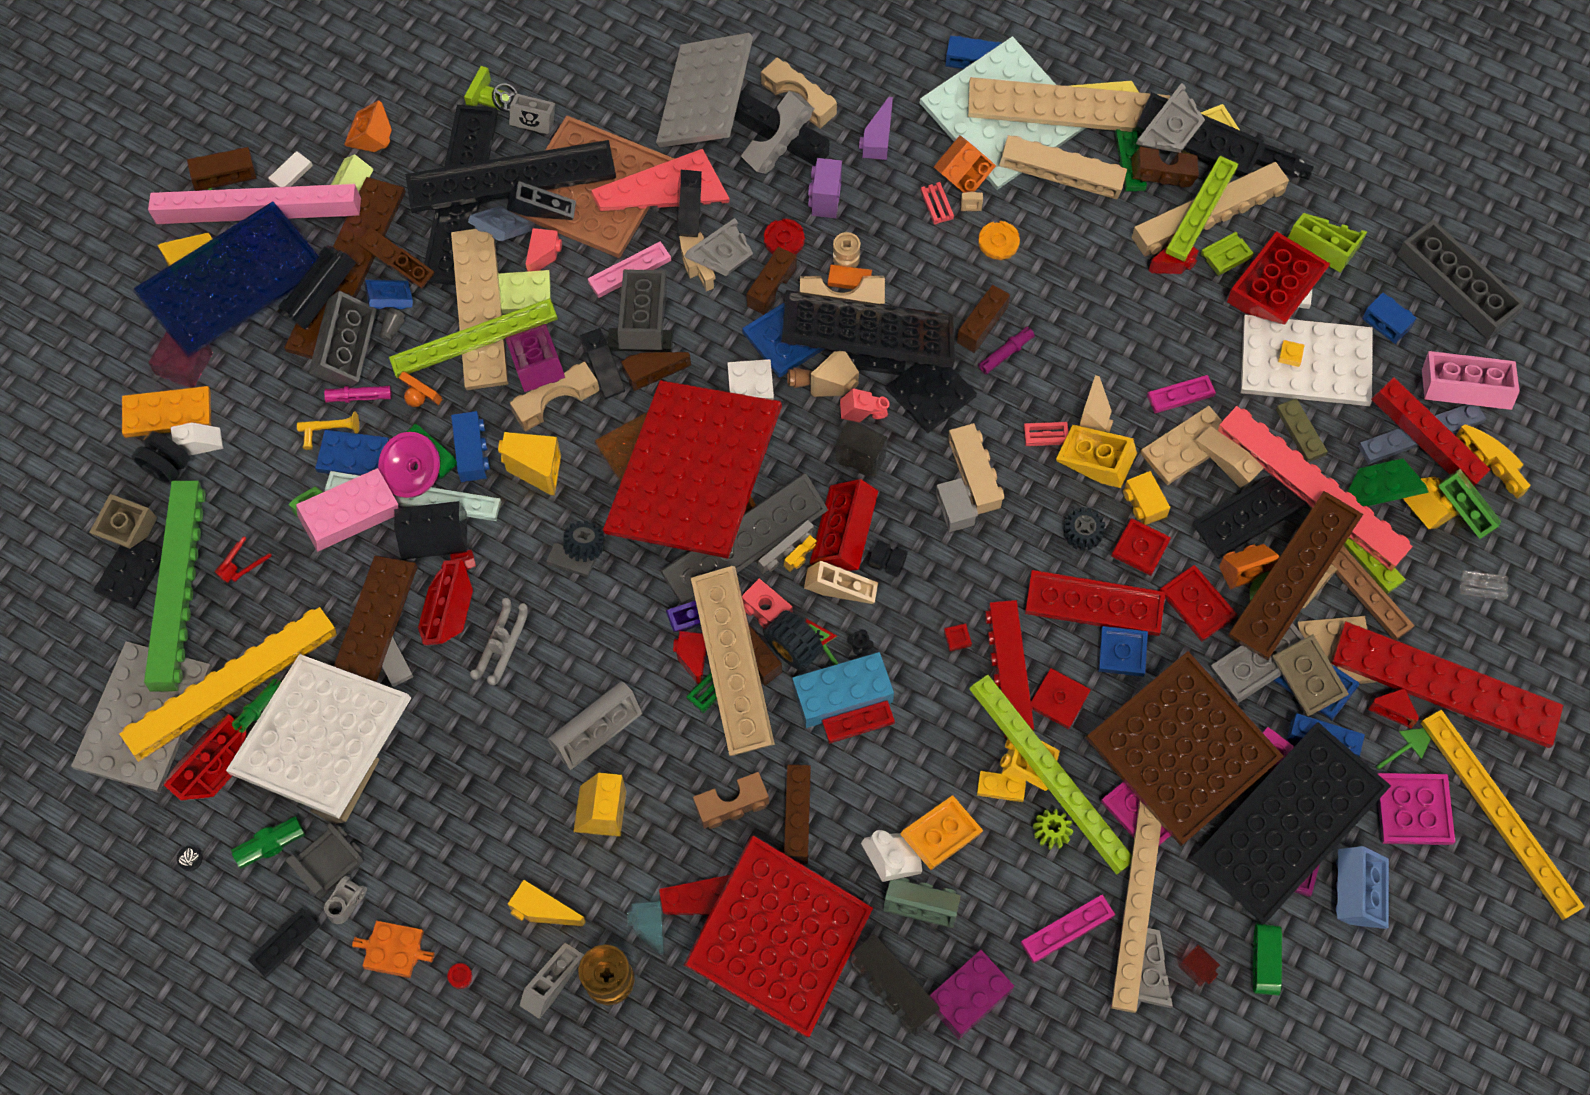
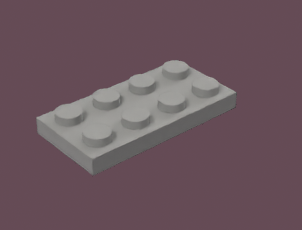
M1292 623L1268 661L1242 645L1212 664L1211 668L1239 703L1282 675L1272 658L1273 655L1305 638Z

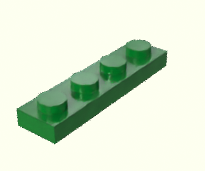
M1116 129L1114 132L1120 165L1122 168L1127 169L1124 180L1125 192L1145 191L1147 183L1142 180L1133 179L1132 157L1140 147V145L1136 144L1138 140L1137 131L1127 132Z

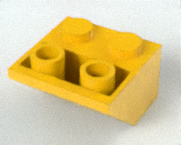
M1421 478L1426 484L1429 493L1403 498L1428 529L1438 528L1459 514L1438 487L1443 481L1440 478Z

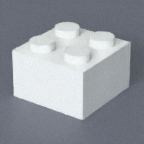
M770 359L728 362L730 393L774 400Z

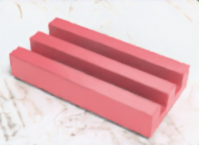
M940 182L936 183L935 186L933 184L928 185V188H925V186L921 187L920 192L934 224L954 219V214ZM935 191H937L938 194H939V197H940V199H941V201H942V204H943L944 209H945V211H946V213H947V216H945V213H944V211H943V209H942V206H941V204H940V201H939L938 196H937V194H936ZM928 193H931L936 208L939 212L940 218H938L935 213Z
M1025 423V446L1063 445L1068 435V423ZM1059 429H1063V431H1057V432H1051V431L1029 432V431H1032V430H1059Z

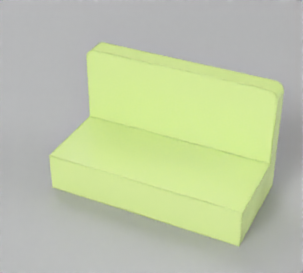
M354 154L343 160L331 185L355 184L359 192L366 177L370 178L373 168Z

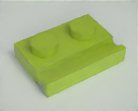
M1237 232L1228 235L1201 251V255L1207 259V263L1218 276L1253 258L1254 254L1244 240L1238 237Z

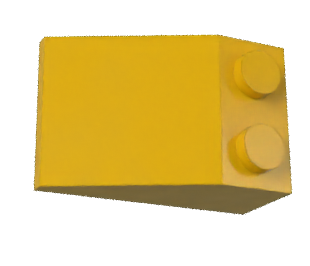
M1072 425L1056 461L1101 484L1121 488L1137 455L1133 438Z

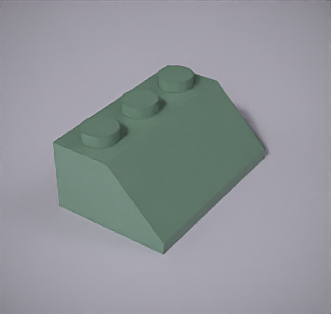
M906 878L890 880L883 911L953 928L961 895L956 894V891L952 889H933V886L927 883H919L917 885L910 883V880Z

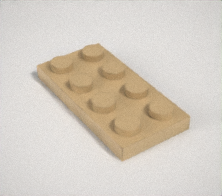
M1208 406L1143 448L1140 454L1165 484L1169 485L1210 458L1195 440L1209 426L1218 431L1222 420Z

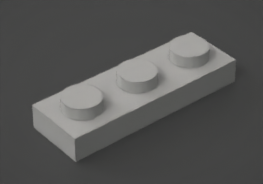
M807 520L758 560V570L762 574L768 570L770 572L773 571L780 564L779 561L783 557H787L808 536L811 535L813 537L814 526L811 522Z

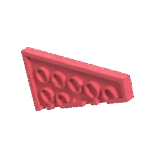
M703 149L591 190V195L600 211L625 210L627 207H638L639 209L646 208L647 206H657V208L678 206V182L682 169L702 171L700 203H703V205L711 204V202L729 203L730 200Z

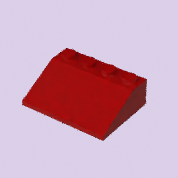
M1276 231L1233 286L1227 303L1246 314L1285 325L1328 269L1330 263Z

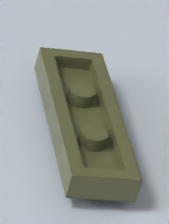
M1297 398L1278 405L1276 411L1305 461L1311 462L1326 456L1328 451Z

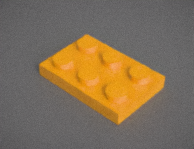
M952 795L905 828L900 835L927 867L932 870L981 835L983 829Z

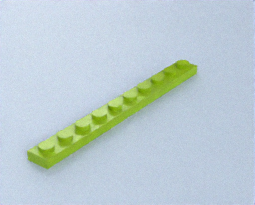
M987 675L969 688L970 691L1115 874H1119L1129 866L1132 859L1131 853L990 676Z

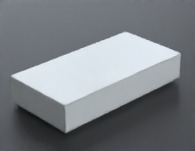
M296 151L268 177L269 182L276 187H291L313 165L311 161Z

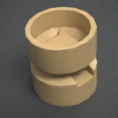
M844 232L836 236L833 243L834 265L854 268L858 266L861 243L855 234Z

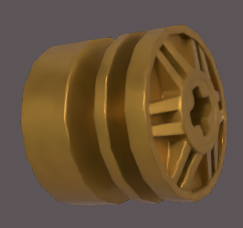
M606 944L595 946L587 951L580 961L578 968L579 979L590 998L597 1003L607 1006L618 1004L625 1000L632 992L635 983L634 971L624 953L617 947ZM608 974H611L613 978H609V982H606L604 979L608 978Z

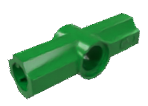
M295 816L274 828L266 827L261 829L254 835L253 839L232 849V856L238 867L242 869L261 858H270L277 855L283 850L284 846L305 836V832Z

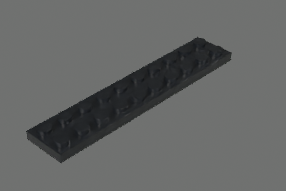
M457 104L444 167L489 160L498 115L497 108ZM480 202L435 209L424 264L435 273L427 283L456 285L451 232L475 229V226L468 223L471 214L478 213Z
M605 140L408 173L405 176L410 209L412 213L509 197V192L518 181L544 190L615 179L616 173L610 142Z

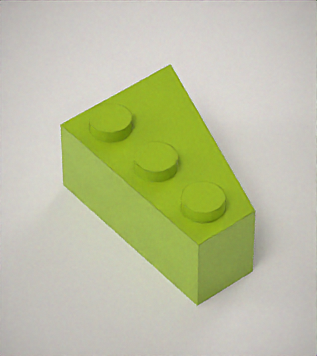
M1303 213L1293 225L1288 238L1329 262L1331 268L1341 273L1360 248L1367 231L1361 230L1356 232L1348 229L1347 225L1342 224L1339 227L1329 224V220Z

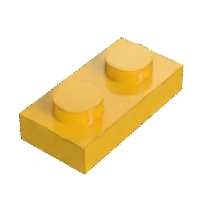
M980 771L977 796L1023 802L1026 781L1019 784L1003 774Z

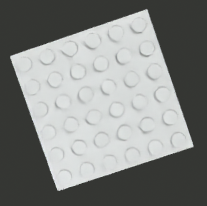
M299 654L226 771L237 778L339 819L411 700V697L407 693Z

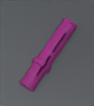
M1026 326L1014 337H1009L1003 346L978 364L979 369L987 375L1014 352H1019L1024 344L1035 337L1034 332Z

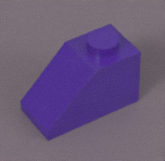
M696 601L666 610L673 632L686 631L701 626Z

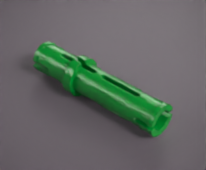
M272 679L250 704L243 707V712L232 722V726L236 731L241 727L239 732L243 733L253 721L260 718L261 712L266 708L280 686V680L274 685L277 679Z

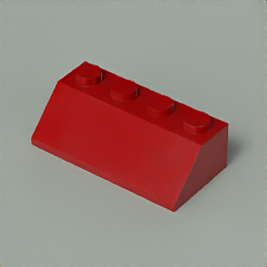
M862 479L830 485L825 503L828 511L822 514L816 537V546L813 548L810 560L811 565L823 561L846 571L859 570L876 504L877 489Z

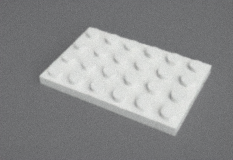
M1245 315L1243 318L1241 393L1370 406L1372 403L1373 327L1289 319L1284 325L1253 315ZM1283 340L1305 345L1300 367L1278 362Z

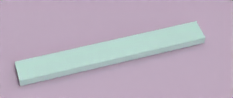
M330 471L325 491L359 476ZM432 487L424 494L413 498H404L393 494L398 505L405 507L459 501L466 510L467 517L491 521L497 520L501 505L500 498Z

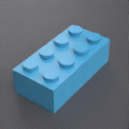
M880 652L792 678V687L806 728L822 724L824 719L888 700L890 704L893 703L894 691Z

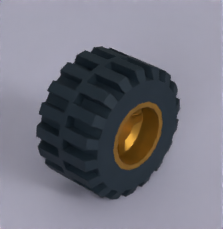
M785 610L781 612L764 629V635L770 647L783 661L795 669L805 670L824 650L821 640L815 631L802 618L790 611Z

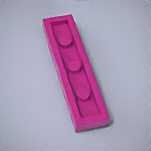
M1102 894L1022 940L1021 945L1034 964L1112 919L1115 913Z

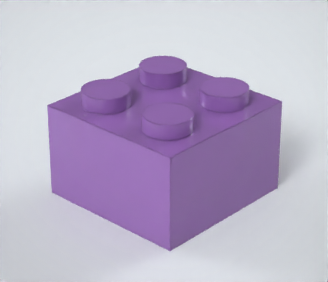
M817 158L816 166H812V182L809 184L808 207H812V216L837 218L842 180V161Z

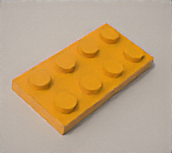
M209 386L122 396V434L124 438L144 436L150 431L160 434L171 433V427L187 423L211 426V390Z

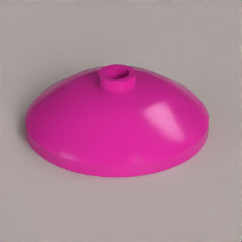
M404 432L394 436L386 443L379 457L378 469L394 495L413 498L424 494L432 487L439 473L440 458L437 448L429 438L416 432ZM416 463L418 464L417 470L414 469Z

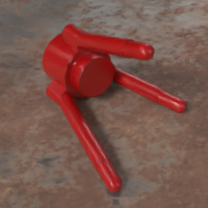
M244 536L235 544L225 560L214 572L226 583L231 579L236 582L241 576L272 556L271 553L236 573L235 571L238 568L231 560L246 541Z

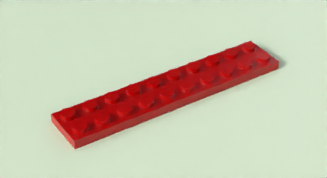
M1347 621L1342 625L1331 661L1332 665L1397 690L1405 688L1407 694L1547 748L1553 746L1564 705Z

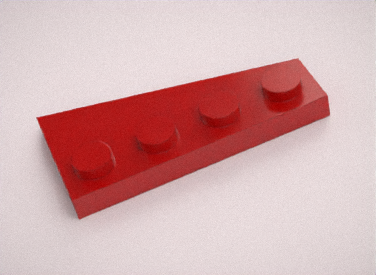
M730 875L659 889L663 914L709 916Z

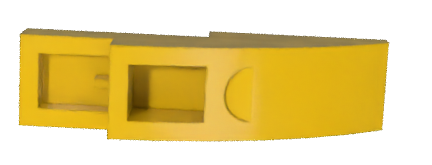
M1465 424L1460 428L1456 437L1484 464L1490 465L1493 473L1503 481L1506 489L1516 499L1522 497L1531 485L1519 472L1524 464L1516 455L1498 440L1474 427Z

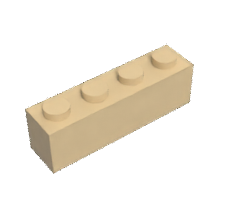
M974 423L949 430L948 441L964 485L969 486L971 504L976 505L978 514L1001 508L1004 493L1002 488L997 486V474L995 469L990 467L989 452L982 446L983 437L980 430H976Z

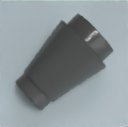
M394 308L386 311L379 336L387 341H391L405 322V314Z

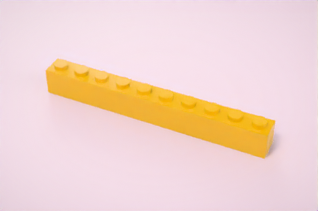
M320 607L315 610L311 609L297 622L292 621L288 623L278 634H271L266 637L259 646L247 649L240 658L228 661L221 670L213 671L206 675L202 682L197 685L192 684L188 686L183 694L178 697L169 698L165 701L164 706L147 712L143 719L137 723L128 724L119 735L139 762L293 664L299 654L305 656L337 635L335 627Z

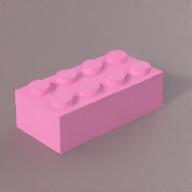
M1428 351L1422 368L1425 400L1512 410L1520 391L1516 361Z
M377 468L296 504L299 520L318 552L393 518L394 509H398V503Z

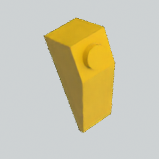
M523 880L508 902V906L512 910L510 914L520 921L525 918L530 922L584 926L586 923L582 915Z

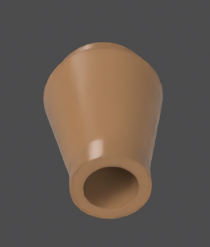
M796 367L788 369V386L799 388L811 385V373L813 371Z

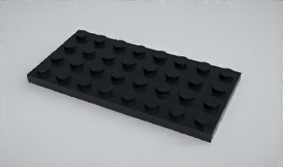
M786 290L781 338L783 343L804 345L810 348L830 349L835 352H851L855 355L865 354L876 358H892L897 361H912L918 364L926 363L939 367L954 366L953 315Z
M1317 722L1199 849L1191 860L1264 925L1384 795L1391 785Z

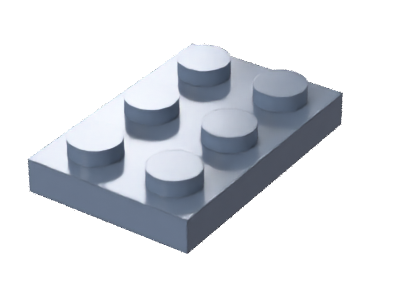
M503 206L471 214L468 221L478 231L488 232L494 239L499 241L531 232L535 227L534 222L508 211Z

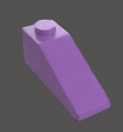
M888 97L865 128L864 137H860L859 149L863 150L862 158L887 160L893 97Z

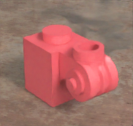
M853 388L840 399L841 419L860 423L870 414H872L874 419H883L888 416V399L885 397H874L871 392Z

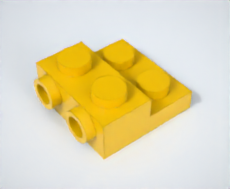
M1007 739L1005 748L1008 749V752L1004 754L1000 761V766L1003 767L1001 774L1019 784L1028 781L1047 791L1046 785L1012 742ZM1041 741L1053 757L1058 760L1060 750Z

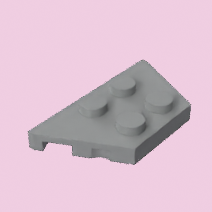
M1180 84L1139 137L1136 144L1181 153L1205 121L1201 112L1197 110L1194 100L1190 99L1187 95L1184 84Z
M734 218L687 250L684 256L727 276L752 257L753 252L746 243L744 234L739 233L736 227L738 222Z

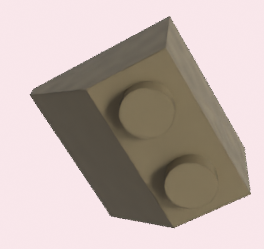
M110 494L89 533L130 549L148 537L157 517L147 507Z

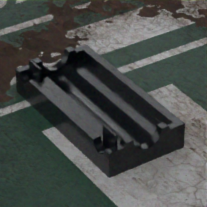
M329 245L324 246L319 252V257L287 299L280 303L278 306L280 309L277 312L292 323L306 329L356 264V261L341 250L338 251Z

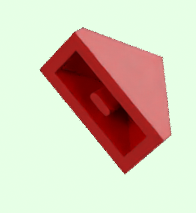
M1405 688L1375 698L1368 708L1371 712L1411 729L1419 719Z

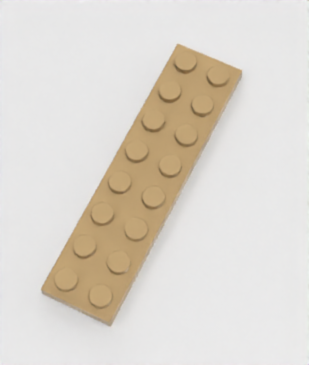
M477 229L451 232L460 331L502 316L495 239L488 232H481ZM505 339L462 354L466 390L509 384Z
M730 566L691 578L729 756L775 745L736 568Z

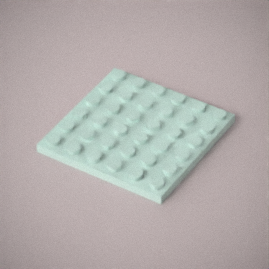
M1013 36L920 98L919 102L953 141L961 135L996 165L986 178L996 190L1022 173L999 166L1008 135L1019 136L1031 142H1040L1048 147H1060L1086 129L1083 127L968 117L970 77L1056 85Z

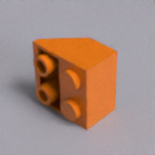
M959 135L934 166L938 172L963 193L975 192L996 167L992 161L961 135Z

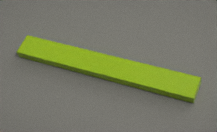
M549 298L390 356L389 359L396 378H399L402 372L408 374L503 340L506 337L558 320L552 301Z

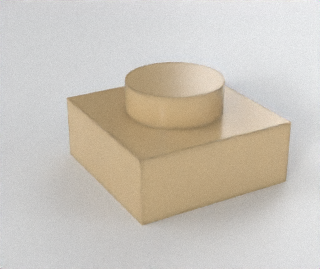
M973 191L962 193L961 211H981L983 193Z

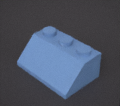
M1364 846L1338 849L1336 861L1338 868V881L1336 883L1338 902L1336 905L1337 919L1350 925L1389 928V859Z

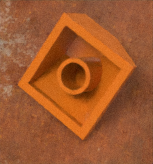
M378 100L356 112L344 145L371 152H376L388 146L392 129L382 102Z

